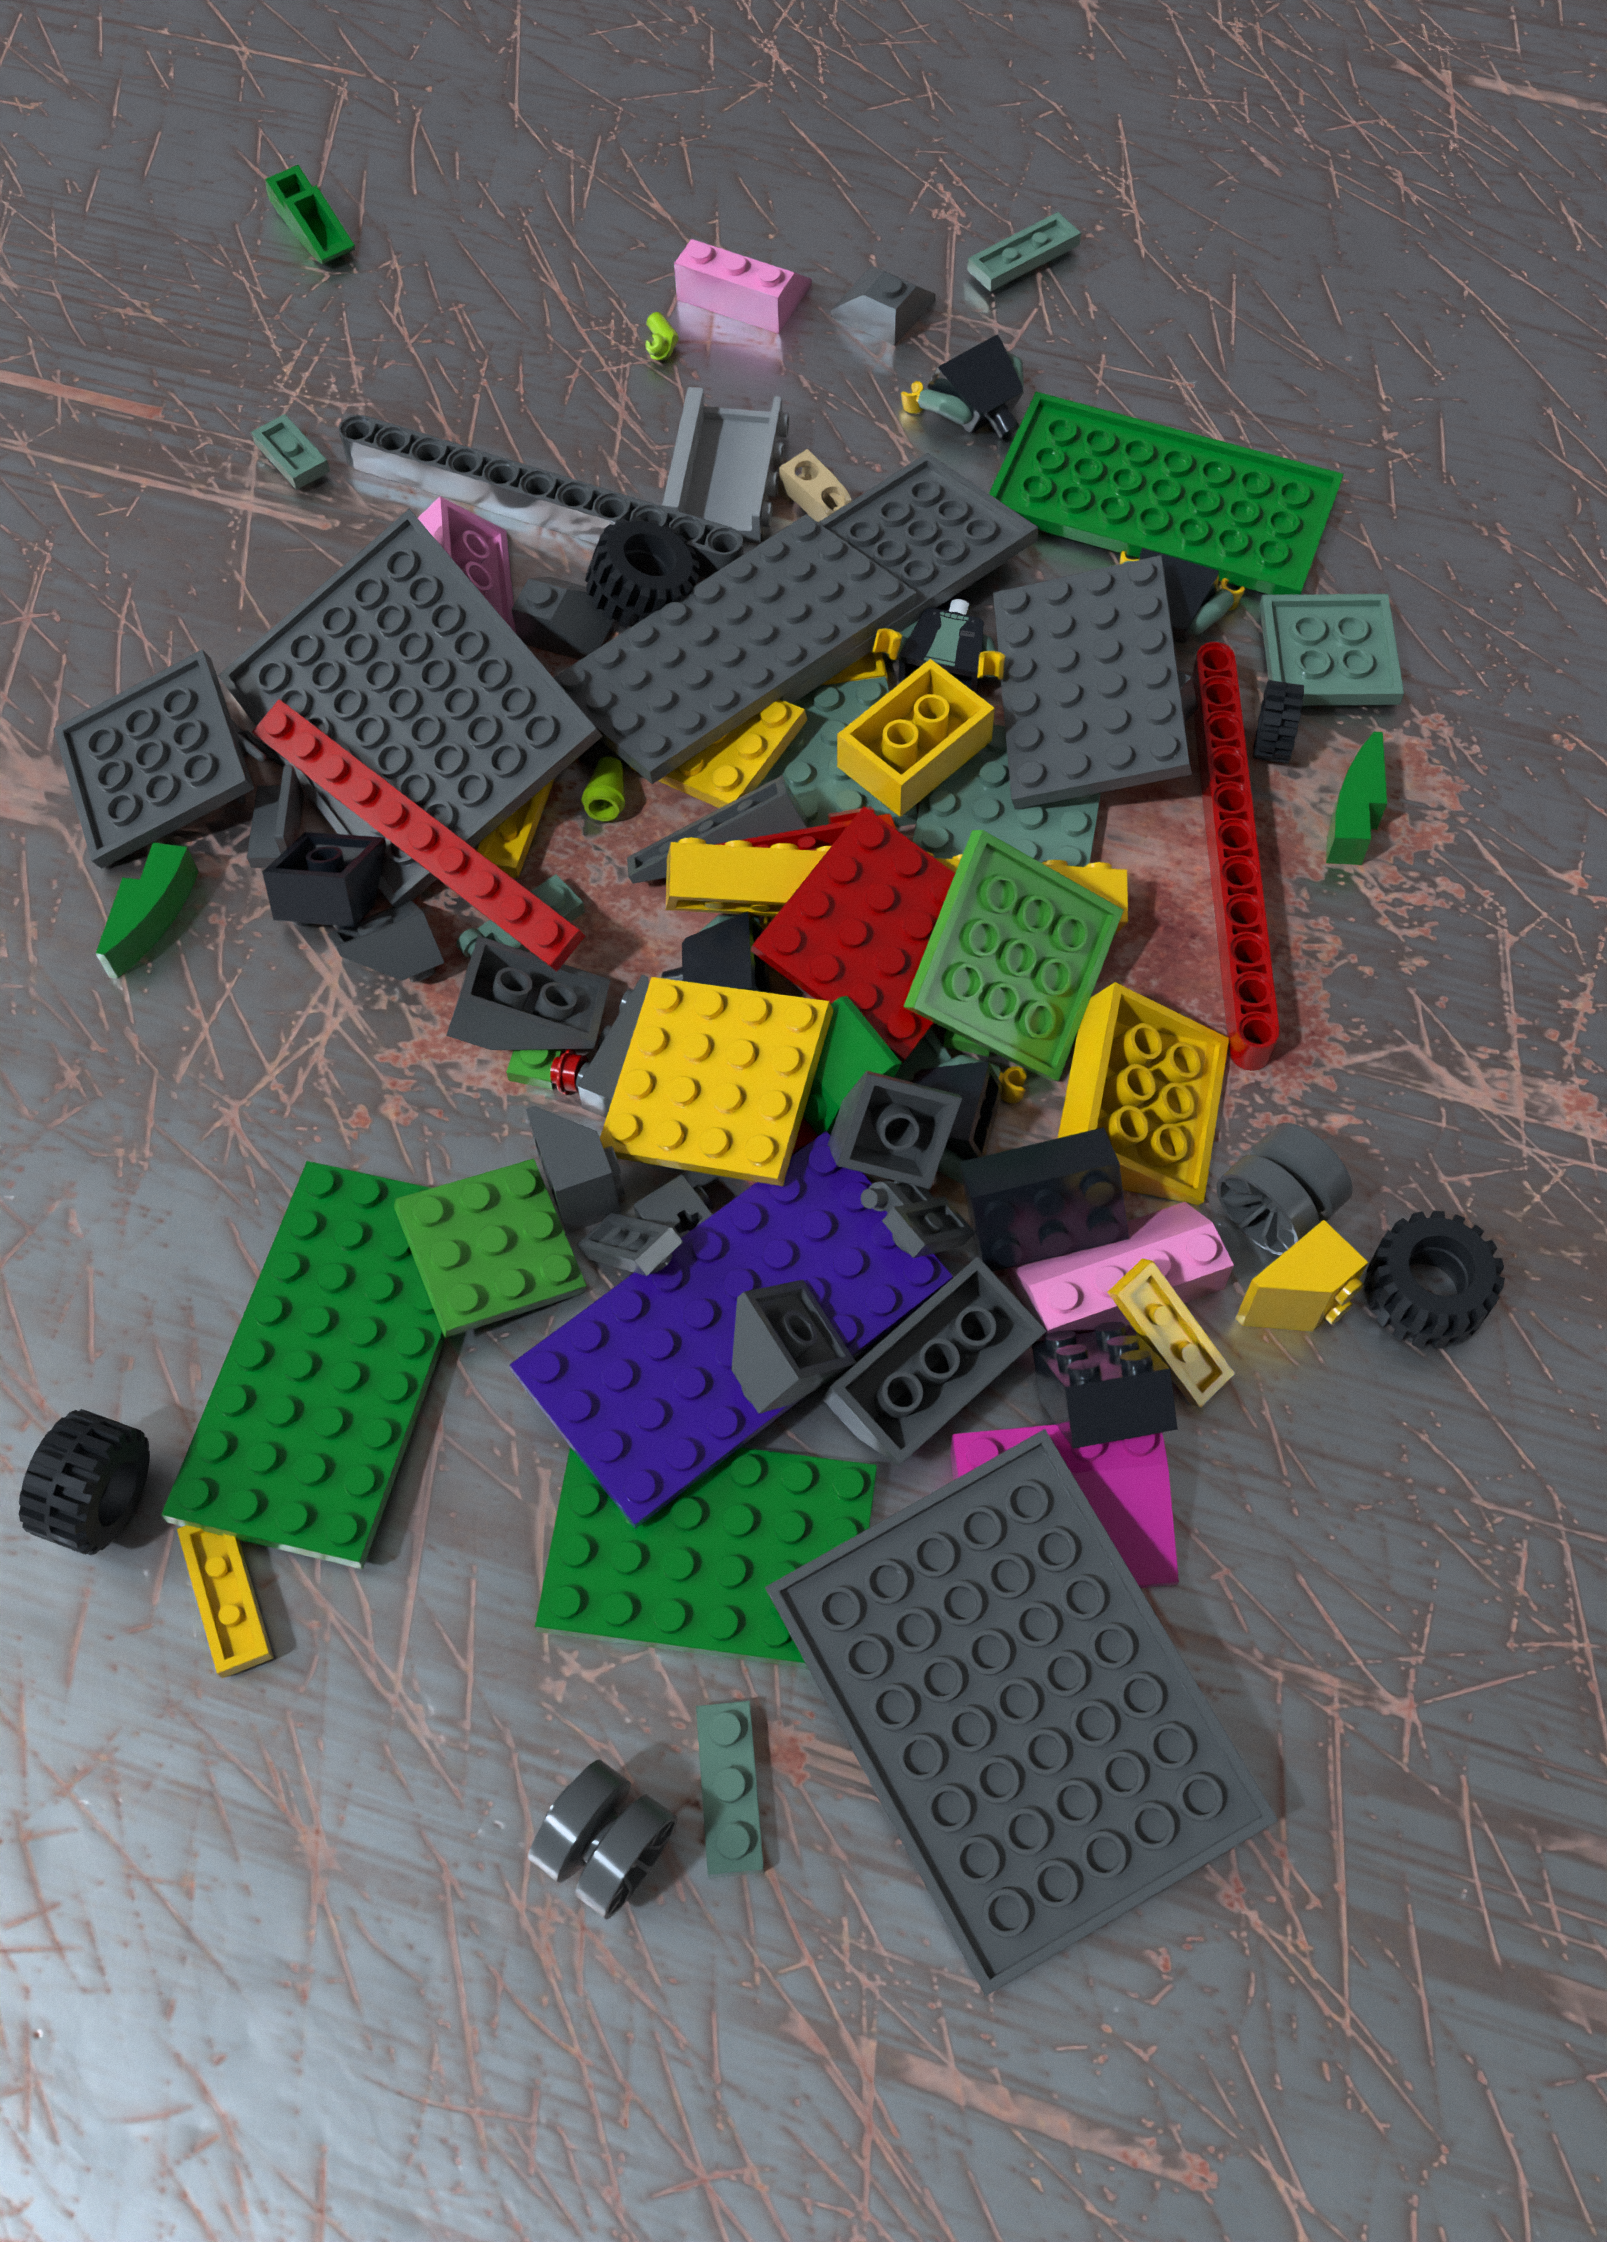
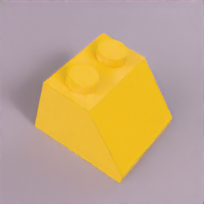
M1323 1220L1251 1280L1235 1320L1241 1326L1313 1332L1326 1320L1333 1325L1353 1306L1350 1300L1364 1285L1359 1279L1368 1261Z

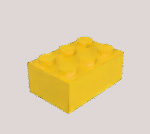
M929 659L837 734V767L896 815L901 817L992 741L995 708L932 659Z

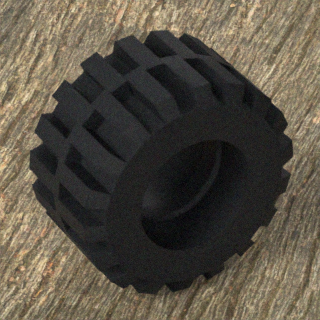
M632 517L629 522L623 518L617 520L615 525L609 524L603 534L600 535L585 581L588 582L586 586L587 594L593 597V605L596 609H603V616L607 619H615L619 622V626L627 629L628 626H634L655 611L662 610L666 604L679 602L682 595L687 596L692 591L699 577V562L694 560L696 557L694 549L686 546L687 540L682 535L677 536L674 534V529L667 525L663 527L658 525V521L651 519L647 522L643 521L640 517Z
M1433 1210L1429 1218L1425 1216L1423 1211L1413 1213L1409 1221L1402 1218L1394 1224L1391 1231L1388 1230L1368 1265L1366 1270L1368 1275L1364 1281V1291L1371 1292L1367 1299L1370 1310L1379 1309L1380 1313L1376 1320L1382 1327L1388 1324L1394 1327L1395 1330L1392 1335L1399 1340H1402L1405 1335L1413 1338V1346L1423 1348L1427 1341H1431L1433 1349L1445 1348L1449 1340L1454 1346L1462 1343L1469 1334L1473 1335L1480 1328L1500 1297L1498 1295L1504 1287L1505 1278L1499 1276L1504 1269L1502 1258L1493 1257L1498 1248L1492 1239L1485 1242L1481 1238L1484 1230L1475 1224L1471 1229L1463 1224L1466 1218L1455 1214L1451 1220L1445 1218V1211ZM1427 1264L1441 1269L1454 1282L1457 1294L1441 1296L1425 1290L1416 1282L1409 1266Z
M83 1409L71 1411L65 1418L62 1417L42 1439L26 1470L19 1497V1519L23 1522L22 1528L34 1536L84 1555H94L99 1550H104L123 1530L134 1513L143 1493L150 1462L149 1441L147 1437H144L145 1433L139 1429Z

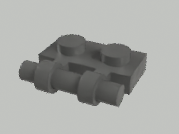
M886 1180L873 1183L869 1189H865L861 1194V1203L865 1208H873L876 1211H886L888 1213L882 1222L892 1232L896 1245L904 1252L910 1254L912 1258L964 1246L975 1234V1231L945 1196L934 1198L927 1188L899 1181L892 1182Z

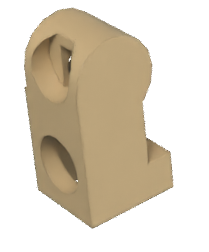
M808 449L779 467L778 494L787 502L794 500L807 512L808 516L817 522L852 502L848 491L838 481V478ZM802 467L801 474L797 476L795 471Z

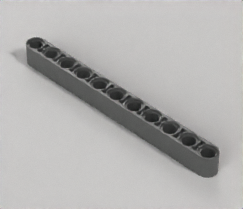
M365 415L349 416L339 426V434L347 463L350 467L362 472L594 544L598 543L600 535L603 534L605 528L609 524L615 525L617 520L624 518L630 522L632 517H640L643 521L647 522L649 519L658 521V525L671 527L674 529V534L677 536L682 535L687 540L686 546L694 549L696 553L694 560L699 562L700 569L698 575L704 578H708L744 555L743 539L740 532L723 524Z

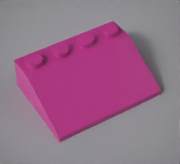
M1057 1425L953 1434L950 1459L953 1480L1045 1429L1139 1587L1149 1588L1178 1585L1179 1577L1169 1468L1162 1432L1075 1449L1072 1448Z

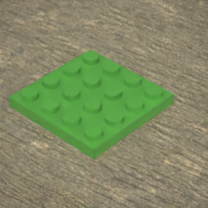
M972 830L903 1007L1043 1078L1059 1081L1124 910L984 830Z

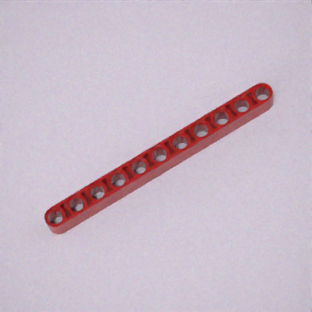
M1208 642L1197 651L1193 668L1192 682L1198 708L1193 715L1227 1036L1229 1038L1228 1046L1231 1060L1238 1067L1244 1070L1255 1071L1265 1067L1271 1059L1279 1037V1021L1236 658L1233 650L1228 645L1221 642ZM1240 959L1247 960L1251 963H1244L1240 961ZM1243 999H1251L1256 1003H1249ZM1247 1039H1256L1259 1042H1261V1044L1252 1043Z

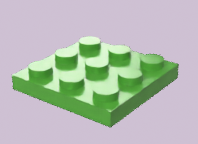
M534 1158L395 1199V1211L445 1338L585 1292L587 1285Z

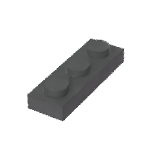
M610 1213L577 1246L589 1260L647 1276L663 1269L672 1260V1252L683 1241L671 1226Z

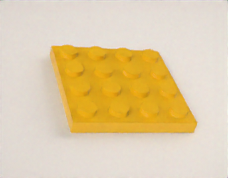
M651 977L601 1132L600 1141L603 1148L612 1146L617 1159L783 1186L832 1017L833 1008L830 1002Z

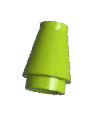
M610 756L599 759L582 794V803L586 813L598 821H611L615 819L625 807L623 765L617 758Z

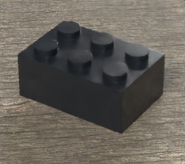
M1104 1127L959 1162L971 1228L975 1231L973 1238L980 1259L992 1272L1129 1239L1120 1164Z
M1106 1322L1097 1325L1093 1332L1077 1335L1073 1331H1056L1047 1334L1044 1341L1032 1344L1039 1400L1073 1449L1178 1430L1170 1368L1130 1325L1125 1326L1122 1322Z

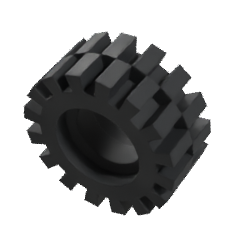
M1268 680L1255 735L1254 759L1289 764L1295 745V737L1297 736L1298 723L1300 722L1304 685Z

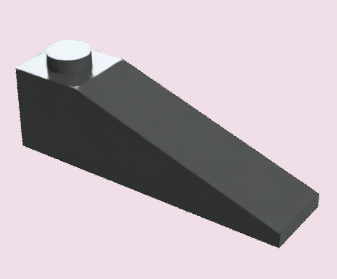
M782 775L627 857L628 877L633 884L666 878L667 855L671 842H678L683 838H700L705 840L706 844L714 845L809 828L808 820Z

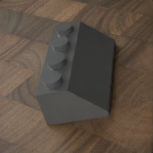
M977 1256L831 1385L822 1399L858 1439L897 1466H900L1035 1343L1046 1330Z

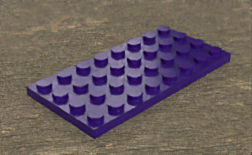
M827 1131L791 1156L783 1186L756 1182L681 1238L683 1242L672 1252V1260L663 1269L647 1276L633 1273L509 1365L510 1371L635 1529L804 1398L802 1397L788 1406L758 1414L753 1404L744 1396L742 1386L732 1372L737 1297L744 1291L804 1280L847 1349L855 1358L921 1307L953 1278L952 1274L934 1254L912 1258L910 1254L904 1252L896 1245L892 1232L882 1222L888 1213L886 1211H876L873 1208H865L861 1203L862 1192L865 1189H869L872 1183L863 1172L836 1165L828 1146L830 1135Z

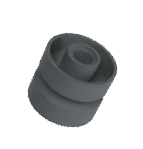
M1291 1123L1276 1125L1252 1148L1250 1155L1243 1156L1217 1182L1219 1201L1231 1221L1255 1244L1277 1255H1282L1321 1221L1329 1220L1350 1199L1353 1191L1350 1175L1337 1154L1318 1136L1301 1126Z
M599 1759L587 1766L555 1800L533 1840L528 1859L558 1883L566 1881L586 1863L578 1880L575 1896L607 1920L624 1906L651 1871L675 1829L677 1816L648 1794L635 1800L622 1812L628 1798L631 1782Z

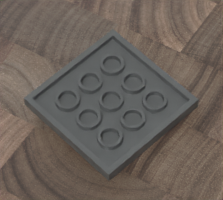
M203 649L54 728L91 861L101 869L254 789L212 659Z

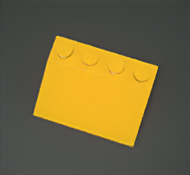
M1114 982L1090 998L1078 1029L1058 1138L1104 1127L1120 1164L1123 1190L1194 1205L1204 1203L1229 1038Z

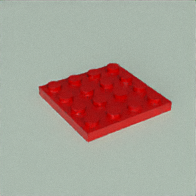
M863 806L753 943L751 952L814 999L829 1001L832 1004L839 997L848 996L903 1064L934 1024V1022L903 1006L955 873Z

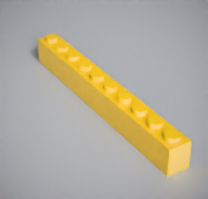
M692 837L680 839L678 842H671L667 855L665 910L725 914L749 912L751 915L776 916L831 846L819 847L816 851L798 850V846L789 843H778L772 845L771 848L752 847L750 842L742 840L729 841L725 845L706 844V841L703 839ZM963 854L956 855L952 859H935L956 873ZM1047 860L1042 862V864L1123 909L1124 911L1115 935L1128 923L1126 869H1112L1111 864L1104 862L1090 863L1085 867L1068 866V862L1063 860Z

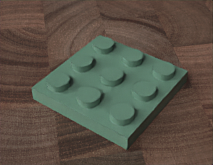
M1388 594L1262 595L1259 608L1268 680L1304 685L1302 706L1401 704L1404 689Z

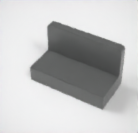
M284 766L281 785L257 786L247 854L251 868H267L299 838L304 793L294 766Z

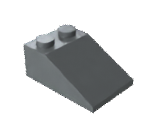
M478 936L446 1036L489 1050L593 1049L597 1040L610 979L565 964L556 972L532 953Z

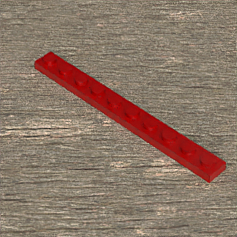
M278 699L252 731L266 745L556 972L586 937L577 927L280 699Z

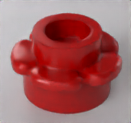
M567 1049L561 1057H555L551 1065V1081L557 1085L558 1091L564 1095H568L570 1091L579 1093L576 1087V1079L584 1063L589 1062L586 1056L577 1055L574 1049Z

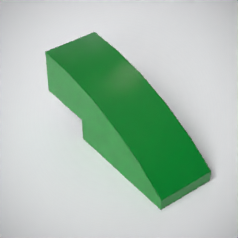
M299 165L265 179L268 199L290 231L318 262L323 265L355 250L354 243L317 185L312 187Z
M1374 731L1360 748L1347 771L1331 816L1326 844V863L1362 865L1371 842V829L1377 830L1387 806L1383 732Z
M152 843L141 878L122 877L96 950V955L110 978H119L134 966L160 940L178 916L190 895L199 873L188 847Z

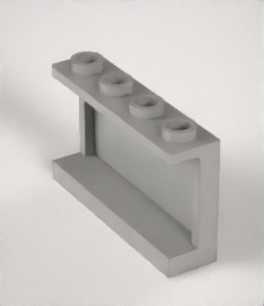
M688 387L662 506L732 527L740 532L743 542L761 544L764 527H771L773 503L769 502V497H776L778 490V472H774L775 467H780L783 463L784 442H780V438H787L789 431V413L783 412L782 397L774 396L771 412L705 406L704 388Z

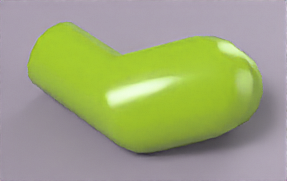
M654 312L646 321L648 328L653 333L651 336L654 338L652 343L648 340L646 341V350L652 359L662 361L671 356L679 336L662 313Z

